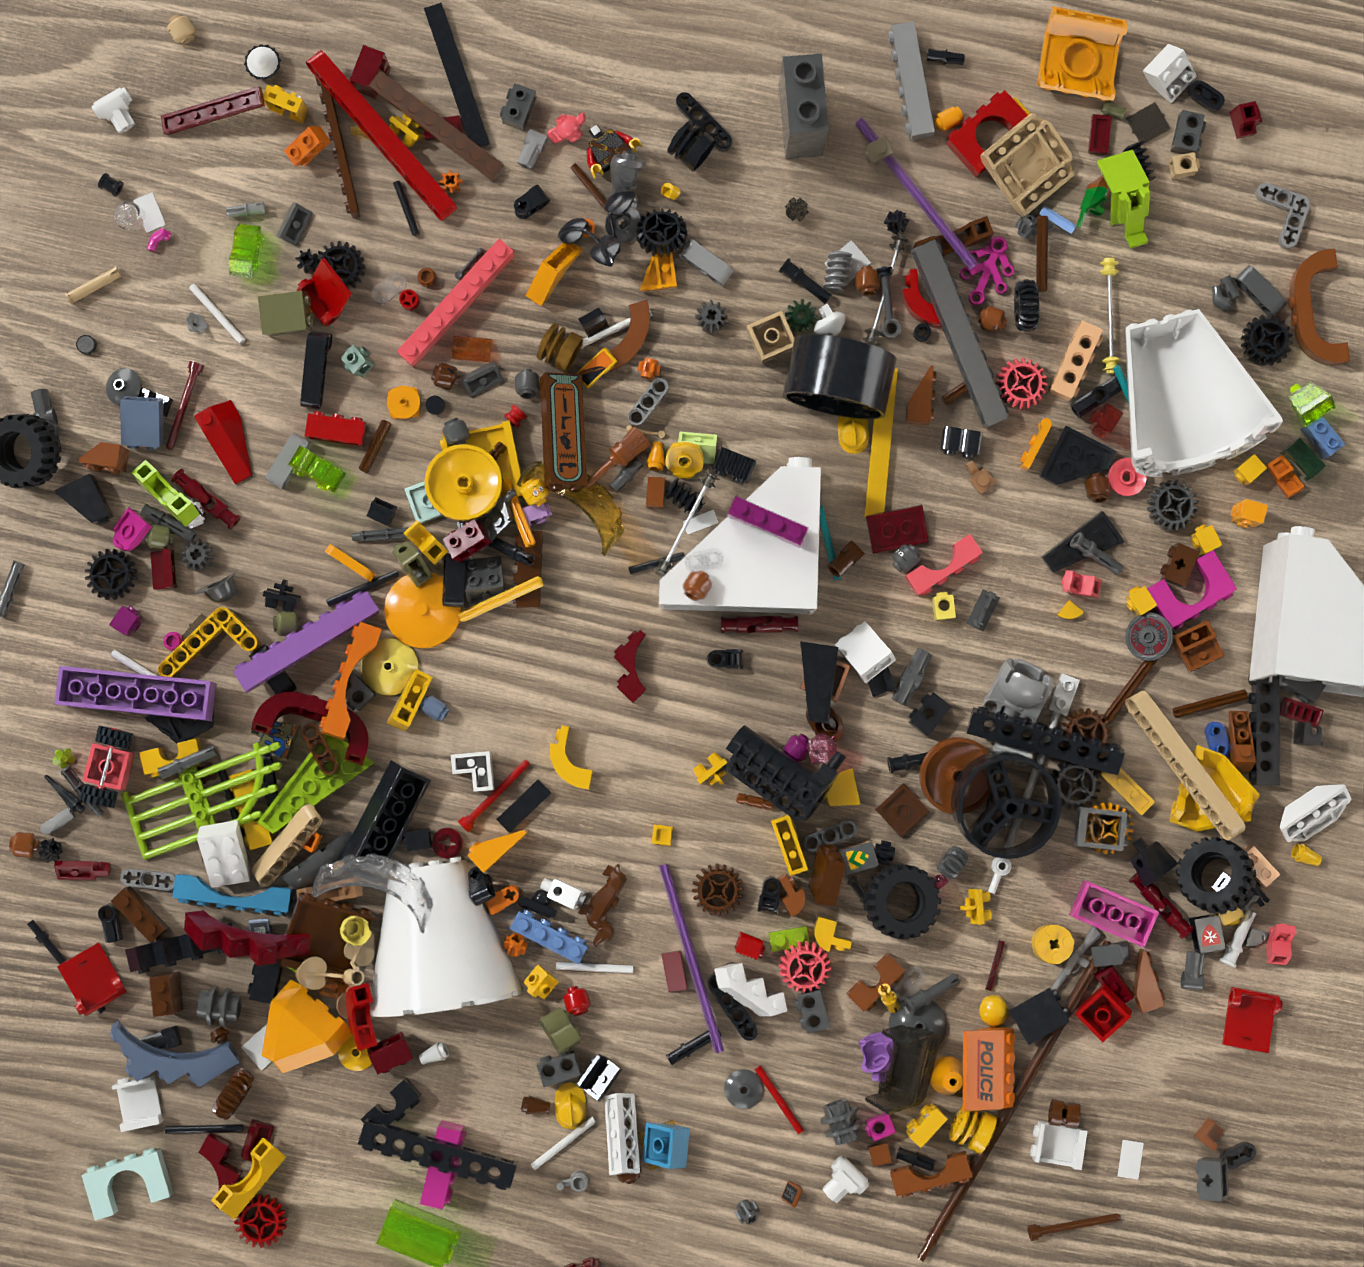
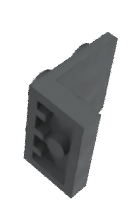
M501 556L465 560V593L468 605L483 602L505 591Z

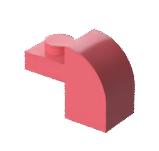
M1066 570L1062 578L1063 592L1099 599L1101 579Z
M1284 923L1276 924L1275 927H1270L1268 932L1269 936L1266 946L1267 963L1287 965L1292 957L1291 941L1296 934V926Z

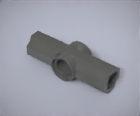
M48 389L34 390L31 392L35 410L33 415L48 421V426L52 425L55 429L54 434L59 437L56 426L58 418L54 408H52Z
M917 648L910 664L906 666L900 677V683L893 694L892 700L904 706L908 705L915 689L919 687L924 677V671L931 660L932 654Z

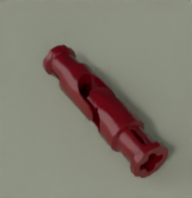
M182 468L173 475L171 479L173 484H178L189 497L198 499L202 507L217 520L220 519L227 524L228 529L231 530L240 521V515H235L230 511L224 502L211 492L206 491L196 479H191L186 475ZM212 498H214L215 506L209 509L206 505L210 504Z
M798 616L721 617V633H725V631H737V633L798 632Z
M1137 873L1129 879V882L1133 883L1140 890L1143 898L1153 905L1164 921L1180 934L1179 937L1181 939L1188 936L1194 930V927L1184 920L1182 913L1162 895L1160 889L1154 883L1145 887ZM1167 905L1171 909L1169 913L1163 912Z

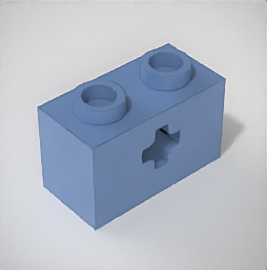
M1320 415L1319 418L1316 417V420H1311L1310 424L1305 425L1300 430L1322 458L1325 459L1343 447L1345 443L1326 419Z

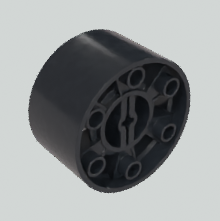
M799 335L794 339L783 398L807 409L841 417L870 420L884 418L897 358L882 348L856 340L828 335Z

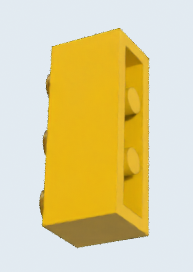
M787 814L772 819L771 823L789 875L792 876L809 870L810 867L793 819Z

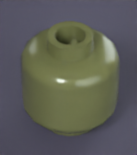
M152 524V528L145 536L144 543H147L150 549H167L168 544L172 545L174 534L170 533V528L167 526Z
M280 611L277 613V616L273 617V630L279 636H287L293 631L297 633L298 629L302 628L301 618H298L294 611Z

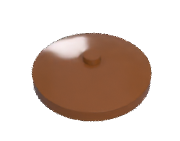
M964 737L948 738L937 743L926 754L920 768L919 781L926 799L937 809L952 814L951 794L959 774L971 761L989 752L978 742ZM983 770L979 771L966 789L963 799V814L980 807L991 795ZM996 774L993 776L994 782L996 781Z

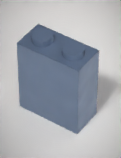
M123 397L120 400L121 445H127V448L136 449L139 446H144L148 450L158 449V447L164 444L163 398Z

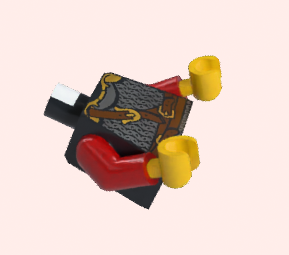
M598 125L592 127L589 133L594 139L589 142V148L586 153L587 165L591 170L593 178H596V173L604 175V173L610 170L611 160L615 154H623V151H631V149L637 153L636 147H643L640 140L618 130L613 131L611 128L602 132Z

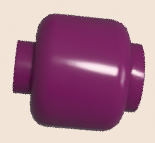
M801 733L799 736L791 735L784 746V752L797 762H803L812 750V745L809 743L810 739Z

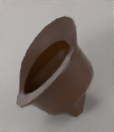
M831 706L828 724L808 721L818 739L825 744H835L843 736L842 719Z

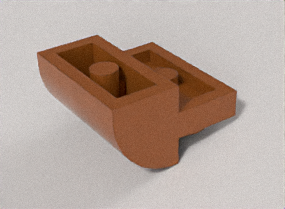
M1208 620L1174 635V648L1189 673L1225 656Z
M782 874L778 879L787 894L781 897V900L791 917H794L804 906L805 893L801 887L794 890L793 888L797 886L792 877Z

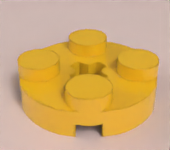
M675 442L671 444L666 453L665 464L667 469L673 472L674 476L678 478H691L698 471L702 470L704 455L698 444ZM686 457L689 460H687L686 463H683V461L680 460V458Z

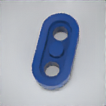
M1220 722L1208 723L1204 732L1209 749L1219 753L1218 748L1222 746L1224 751L1221 754L1228 757L1231 749L1224 725ZM1215 727L1219 730L1217 735L1213 733Z

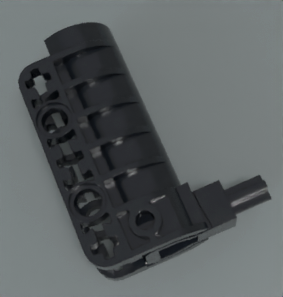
M746 725L740 728L726 747V750L733 754L727 763V771L781 811L798 821H806L811 818L840 774L837 770L846 758L842 753L836 751L828 764L823 763L817 772H811ZM739 764V767H740L742 770L746 769V771H745V772H743V771H740V772H739V771H738V768L736 767V765ZM753 774H756L757 780L755 783L751 782V776ZM763 784H764L765 786H771L770 789H771L773 792L776 793V791H777L778 793H777L776 795L773 794V793L770 794V793H768L769 790H768L767 788H765V787L762 788L761 786H762ZM784 796H787L789 799L786 806L782 803ZM793 808H801L804 815L801 816L800 812L796 809L793 810Z

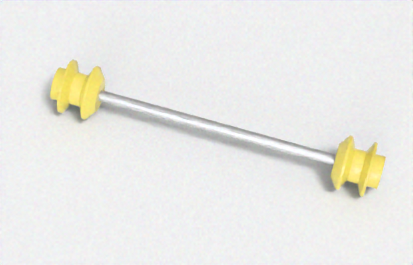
M1104 258L1103 262H1100V265L1104 266L1100 273L1108 276L1110 357L1102 360L1106 364V368L1102 369V371H1105L1107 375H1115L1113 367L1121 362V359L1118 357H1113L1111 276L1119 272V270L1115 269V265L1119 264L1118 261H1115V258Z

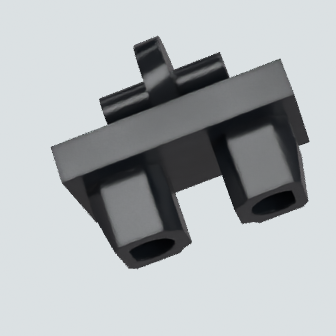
M285 579L282 580L281 584L275 583V589L267 588V590L263 591L265 607L277 608L278 600L284 601L283 611L293 612L297 603L301 601L300 595L292 594L294 587L288 586V580Z

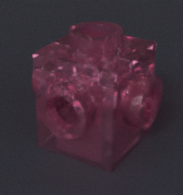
M819 733L809 740L807 750L810 753V763H828L837 751L834 736Z

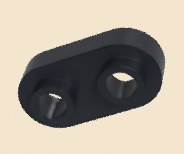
M1202 80L1193 82L1188 92L1191 99L1211 112L1220 110L1224 105L1225 98L1223 94ZM1195 90H1200L1201 94H1196ZM1211 100H1215L1216 105H1212Z

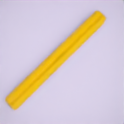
M537 576L461 611L458 614L460 616L459 620L466 622L544 585L542 578Z

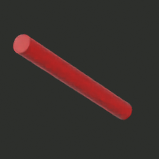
M761 1065L754 1069L797 1134L803 1132V1127Z

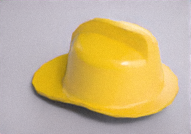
M839 416L837 425L840 446L844 451L851 454L862 452L867 447L869 441L867 419Z
M567 1082L562 1084L555 1093V1113L557 1122L562 1127L573 1130L586 1120V1099L583 1089L576 1086V1083Z

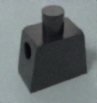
M1140 837L1132 843L1138 853L1131 858V862L1145 887L1157 881L1178 865L1176 860L1157 841L1148 846L1143 838Z

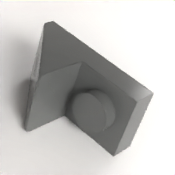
M1128 941L1091 947L1094 967L1123 964L1124 961L1131 960Z

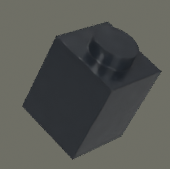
M430 828L405 832V836H402L403 847L407 848V852L432 848Z

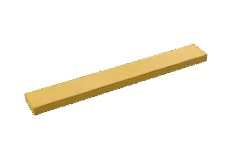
M897 368L894 370L885 417L873 419L864 518L867 515L884 512L898 374Z

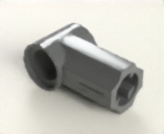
M1187 951L1185 970L1182 972L1180 982L1182 989L1202 991L1204 986V975L1202 974L1204 953Z

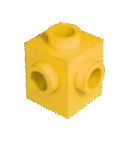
M537 965L523 983L528 987L527 992L535 998L539 996L545 1000L559 981L549 971Z

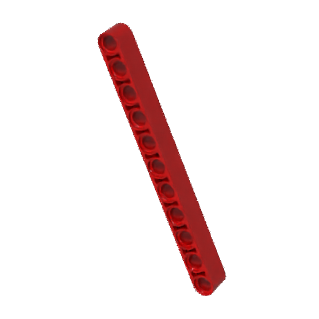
M320 50L308 59L306 65L313 75L440 221H444L455 212L457 206L327 54Z

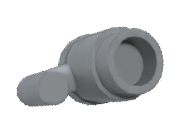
M576 1170L570 1178L559 1180L556 1188L561 1191L564 1187L571 1186L574 1191L582 1192L589 1184V1175L584 1170Z

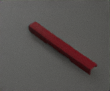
M998 941L985 990H992L1004 941Z

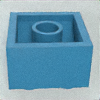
M646 1122L642 1162L668 1169L686 1168L690 1128L673 1124Z

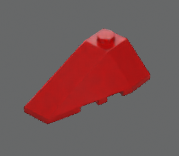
M232 400L210 406L194 415L201 430L235 485L252 476L241 416Z

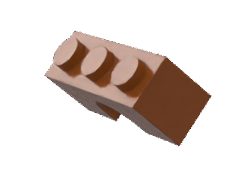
M888 953L874 965L880 973V981L877 985L869 987L859 980L846 993L863 1012L866 1009L870 1011L877 1004L875 1000L881 996L878 992L880 985L884 989L882 984L891 986L894 982L897 984L904 977L903 973L905 970Z

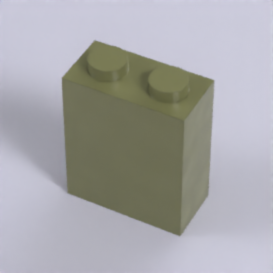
M296 291L258 296L262 335L273 336L312 331L314 320L312 314H310L311 297L308 295V292Z

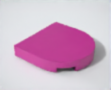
M128 507L113 529L115 532L114 539L112 540L113 544L122 551H130L140 544L152 526L133 509Z

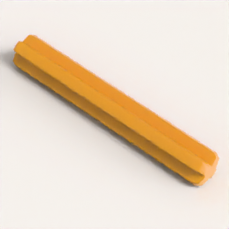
M510 479L502 480V490L505 495L511 488L514 489ZM515 495L509 501L514 514V520L527 548L533 547L536 543L518 497Z

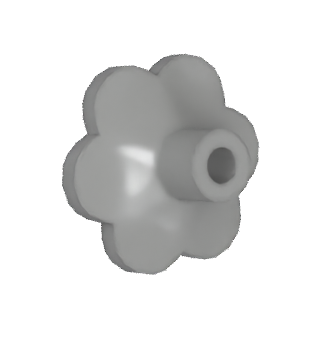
M190 312L185 319L189 325L188 330L191 332L203 334L208 326L201 315Z

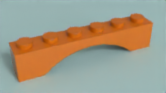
M360 622L358 626L354 625L351 637H354L353 643H348L345 651V655H348L346 663L341 662L338 673H341L340 680H335L332 688V691L335 692L333 699L329 698L325 708L329 710L327 717L323 716L319 725L320 728H323L322 734L344 740L350 723L346 706V686L349 676L358 662L375 650L382 629Z

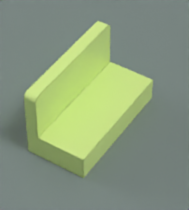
M679 431L678 442L698 444L704 455V464L715 463L717 435ZM686 457L680 458V460H682L683 462H687V460H689Z

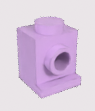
M545 503L539 507L535 504L522 508L530 528H532V523L535 522L536 525L546 522V518L552 515L549 504L545 505Z

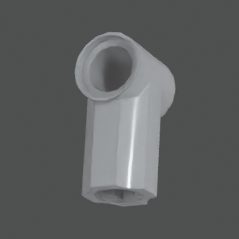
M530 129L525 138V146L517 164L532 170L540 152H543L546 147L548 136Z

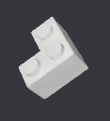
M491 751L451 755L452 774L472 772L473 792L495 790Z

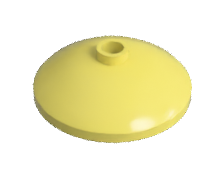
M394 638L378 640L375 650L367 654L361 661V673L365 683L373 691L387 696L401 694L414 670H419V663L414 650L409 645ZM390 663L391 669L386 670L385 664Z

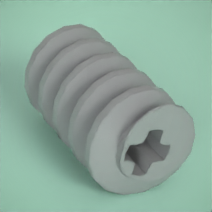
M834 251L828 254L830 260L827 261L829 268L826 269V274L828 275L824 278L827 282L823 285L824 289L835 293L846 292L842 290V287L848 286L843 280L849 279L848 276L844 275V272H850V269L846 268L845 265L851 264V261L846 260L847 257H852L851 253Z

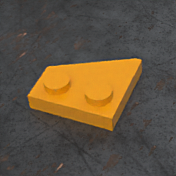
M670 252L669 257L667 254H663L662 258L659 254H656L654 257L652 255L640 287L641 292L676 288L673 252Z

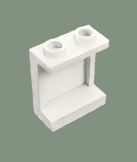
M866 622L857 625L852 632L840 638L835 644L836 647H839L838 652L858 672L865 684L896 661L892 651Z
M1038 1120V1125H1035L1033 1130L1035 1144L1031 1145L1030 1156H1032L1034 1162L1039 1163L1040 1161L1082 1170L1088 1131L1081 1127L1077 1129L1066 1128L1063 1124L1061 1126L1049 1125L1048 1122Z

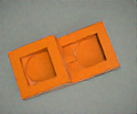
M1283 454L1267 464L1269 472L1287 499L1304 489L1305 486L1293 472L1294 468Z

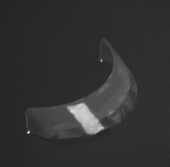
M367 854L366 857L345 856L343 860L336 861L330 865L327 863L321 867L313 883L312 896L314 897L329 890L346 886H365L387 892L398 898L411 910L418 922L421 933L425 932L433 907L432 898L422 878H418L411 872V868L397 860H390L385 856Z

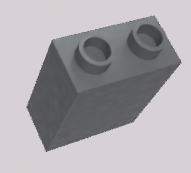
M822 53L785 56L782 59L778 85L785 159L823 156L829 127Z

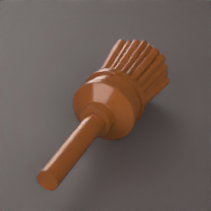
M634 426L620 442L617 441L613 447L609 448L611 454L608 457L609 460L587 479V486L585 487L589 489L613 466H626L629 461L633 460V457L648 448L650 444L643 433Z

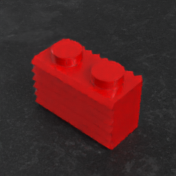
M740 931L734 948L736 953L743 954V956L747 955V958L750 957L757 960L758 957L762 958L765 945H763L762 939Z

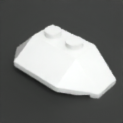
M1344 784L1316 786L1286 806L1280 824L1285 840L1287 842L1306 841L1338 820L1346 805L1352 800Z

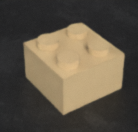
M782 310L747 325L746 331L761 364L792 351L794 337Z

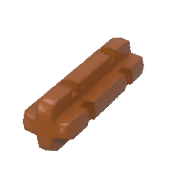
M742 793L737 795L736 802L739 804L746 803L749 806L765 807L768 810H772L774 807L772 803L764 800L762 797L746 796V794Z

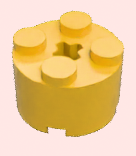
M1047 924L1039 927L1034 932L1031 944L1033 952L1038 959L1050 964H1060L1071 956L1074 948V939L1066 928ZM1050 940L1054 941L1055 947H1051Z

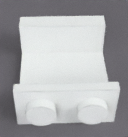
M147 1075L138 1082L135 1079L129 1080V1077L118 1079V1083L112 1086V1090L117 1089L123 1123L119 1124L121 1132L160 1124L164 1121L155 1075Z

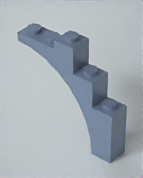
M120 1021L115 1022L111 1027V1038L115 1043L118 1042L120 1044L123 1055L129 1058L125 1068L126 1072L131 1078L134 1077L136 1082L157 1070L159 1078L165 1080L167 1084L188 1073L190 1081L201 1087L239 1063L240 1055L230 1041L198 1052H170L155 1048L139 1040Z

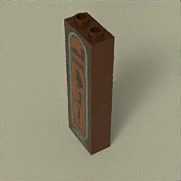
M545 372L540 377L545 488L551 489L553 492H559L563 489H567L570 492H580L587 486L582 374Z

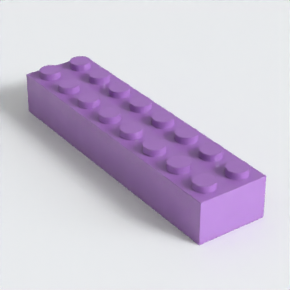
M59 666L54 704L212 721L217 683L194 679Z

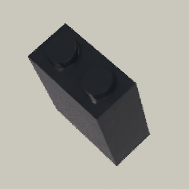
M1049 987L1009 1010L1028 1045L1070 1022L1069 1018L1071 1015L1066 1006L1062 1008L1059 1000H1061V997L1056 989L1052 991Z

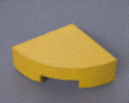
M1068 600L1056 615L1063 619H1074L1081 616L1084 612Z

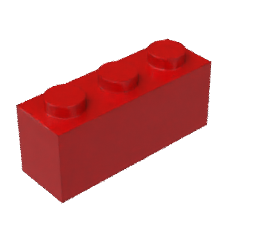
M314 411L313 414L308 413L304 436L307 439L364 447L367 424L359 417H351L350 420L344 419L343 415L333 414L330 417L325 416L323 412Z

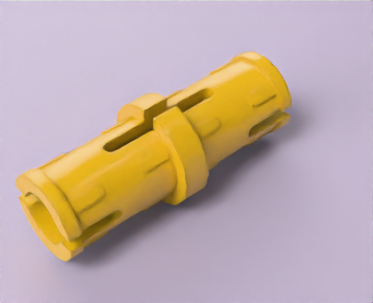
M882 984L884 989L880 985L878 992L881 995L883 1004L887 1006L889 1012L896 1013L894 1008L897 1011L900 1009L896 994L891 991L888 984Z

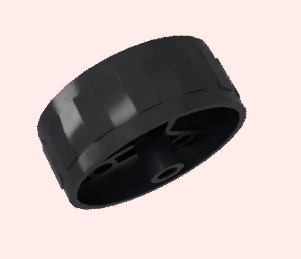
M996 751L979 756L961 771L955 781L951 794V809L953 819L960 833L970 844L990 856L1014 859L1034 853L1042 848L1052 837L1061 816V799L1054 779L1035 760L1017 752ZM1018 760L1032 765L1041 775L1046 785L1048 802L1015 796L1003 761ZM983 770L991 794V804L971 827L967 829L963 817L964 795L971 780L979 771ZM996 773H1000V779L994 782L993 776ZM1004 785V788L1007 793L1003 791H997V787H1002ZM1019 802L1024 803V807H1023V811H1022V812H1021V810H1022L1021 804H1020ZM1037 806V812L1031 814V808ZM998 810L1002 815L993 821L991 817ZM1009 818H1022L1042 822L1035 834L1019 845L1009 848L986 846ZM990 822L989 829L983 831V825Z

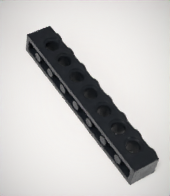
M978 706V708L973 707L967 726V734L1115 775L1119 774L1125 755L1124 749L1119 744L1110 743L1109 745L1102 743L1103 741L1098 738H1084L1082 734L1076 732L1069 734L1058 727L1051 729L1040 722H1034L1033 724L1027 722L1022 717L1011 718L1004 712L998 711L993 713L988 708ZM987 720H992L995 723L992 727L984 725ZM1010 725L1013 727V730L1005 732L1003 728ZM1030 731L1032 735L1030 737H1023L1022 733ZM1043 736L1051 738L1047 743L1042 742L1040 739ZM1063 741H1067L1070 743V745L1066 748H1062L1059 746V744ZM1082 746L1089 748L1085 753H1080L1078 750ZM1104 751L1107 753V756L1099 758L1097 756L1098 753Z
M368 1118L364 1121L358 1145H361L364 1150L373 1151L375 1149L388 1157L396 1155L402 1161L411 1162L413 1160L419 1162V1165L422 1167H437L438 1171L443 1173L451 1171L457 1173V1176L463 1179H468V1177L475 1178L476 1182L480 1184L492 1183L501 1190L511 1188L518 1165L517 1161ZM376 1135H384L385 1143H379L376 1140ZM402 1140L405 1147L402 1149L397 1148L395 1141ZM414 1146H422L424 1153H415ZM440 1151L443 1158L440 1160L435 1159L433 1152ZM452 1157H460L462 1164H453ZM478 1162L481 1165V1169L478 1171L473 1170L471 1163ZM490 1168H498L500 1175L492 1176L489 1171Z

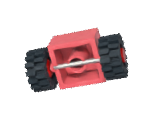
M98 726L95 741L99 743H92L82 780L97 784V786L83 784L79 800L105 807H115L118 792L109 790L106 787L126 790L135 752L116 747L130 749L133 738L132 733Z

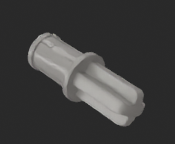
M244 202V205L227 207L226 212L228 217L246 215V218L251 215L265 214L264 202L252 204Z

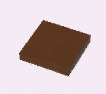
M904 783L875 809L901 838L930 812Z

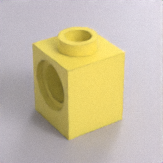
M948 592L936 593L937 596L932 598L934 620L956 618L953 595H948ZM940 601L948 603L947 611H942L939 608Z

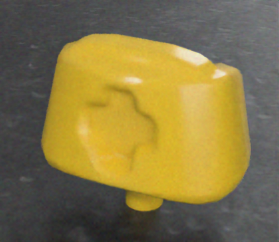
M665 183L661 187V194L671 200L678 198L681 193L677 186L670 183Z

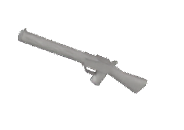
M1093 926L1083 943L1075 951L1073 950L1071 956L1065 962L1066 964L1051 987L1052 991L1056 989L1058 992L1070 973L1077 972L1080 966L1087 968L1089 965V961L1081 957V955L1102 936ZM1076 963H1078L1079 966H1078L1077 970L1074 971V972H1071V970L1073 969L1074 965H1075Z

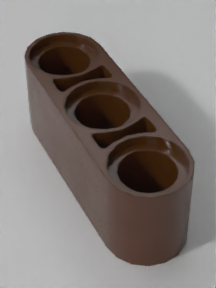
M313 723L304 725L302 736L321 772L325 776H334L338 771V765L319 728ZM308 729H315L316 735L314 737L306 736ZM322 745L325 747V752L320 755L316 754L315 748ZM327 762L334 764L332 771L324 770V765Z

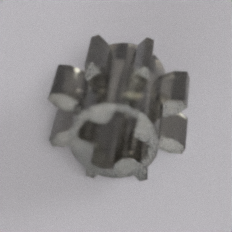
M793 197L784 206L786 208V216L792 221L798 219L800 222L809 213L807 210L808 204L801 197L798 200Z

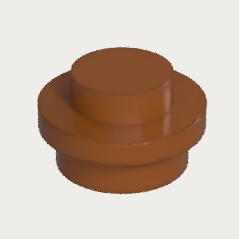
M430 268L421 269L417 275L418 282L424 287L432 286L436 282L435 272Z

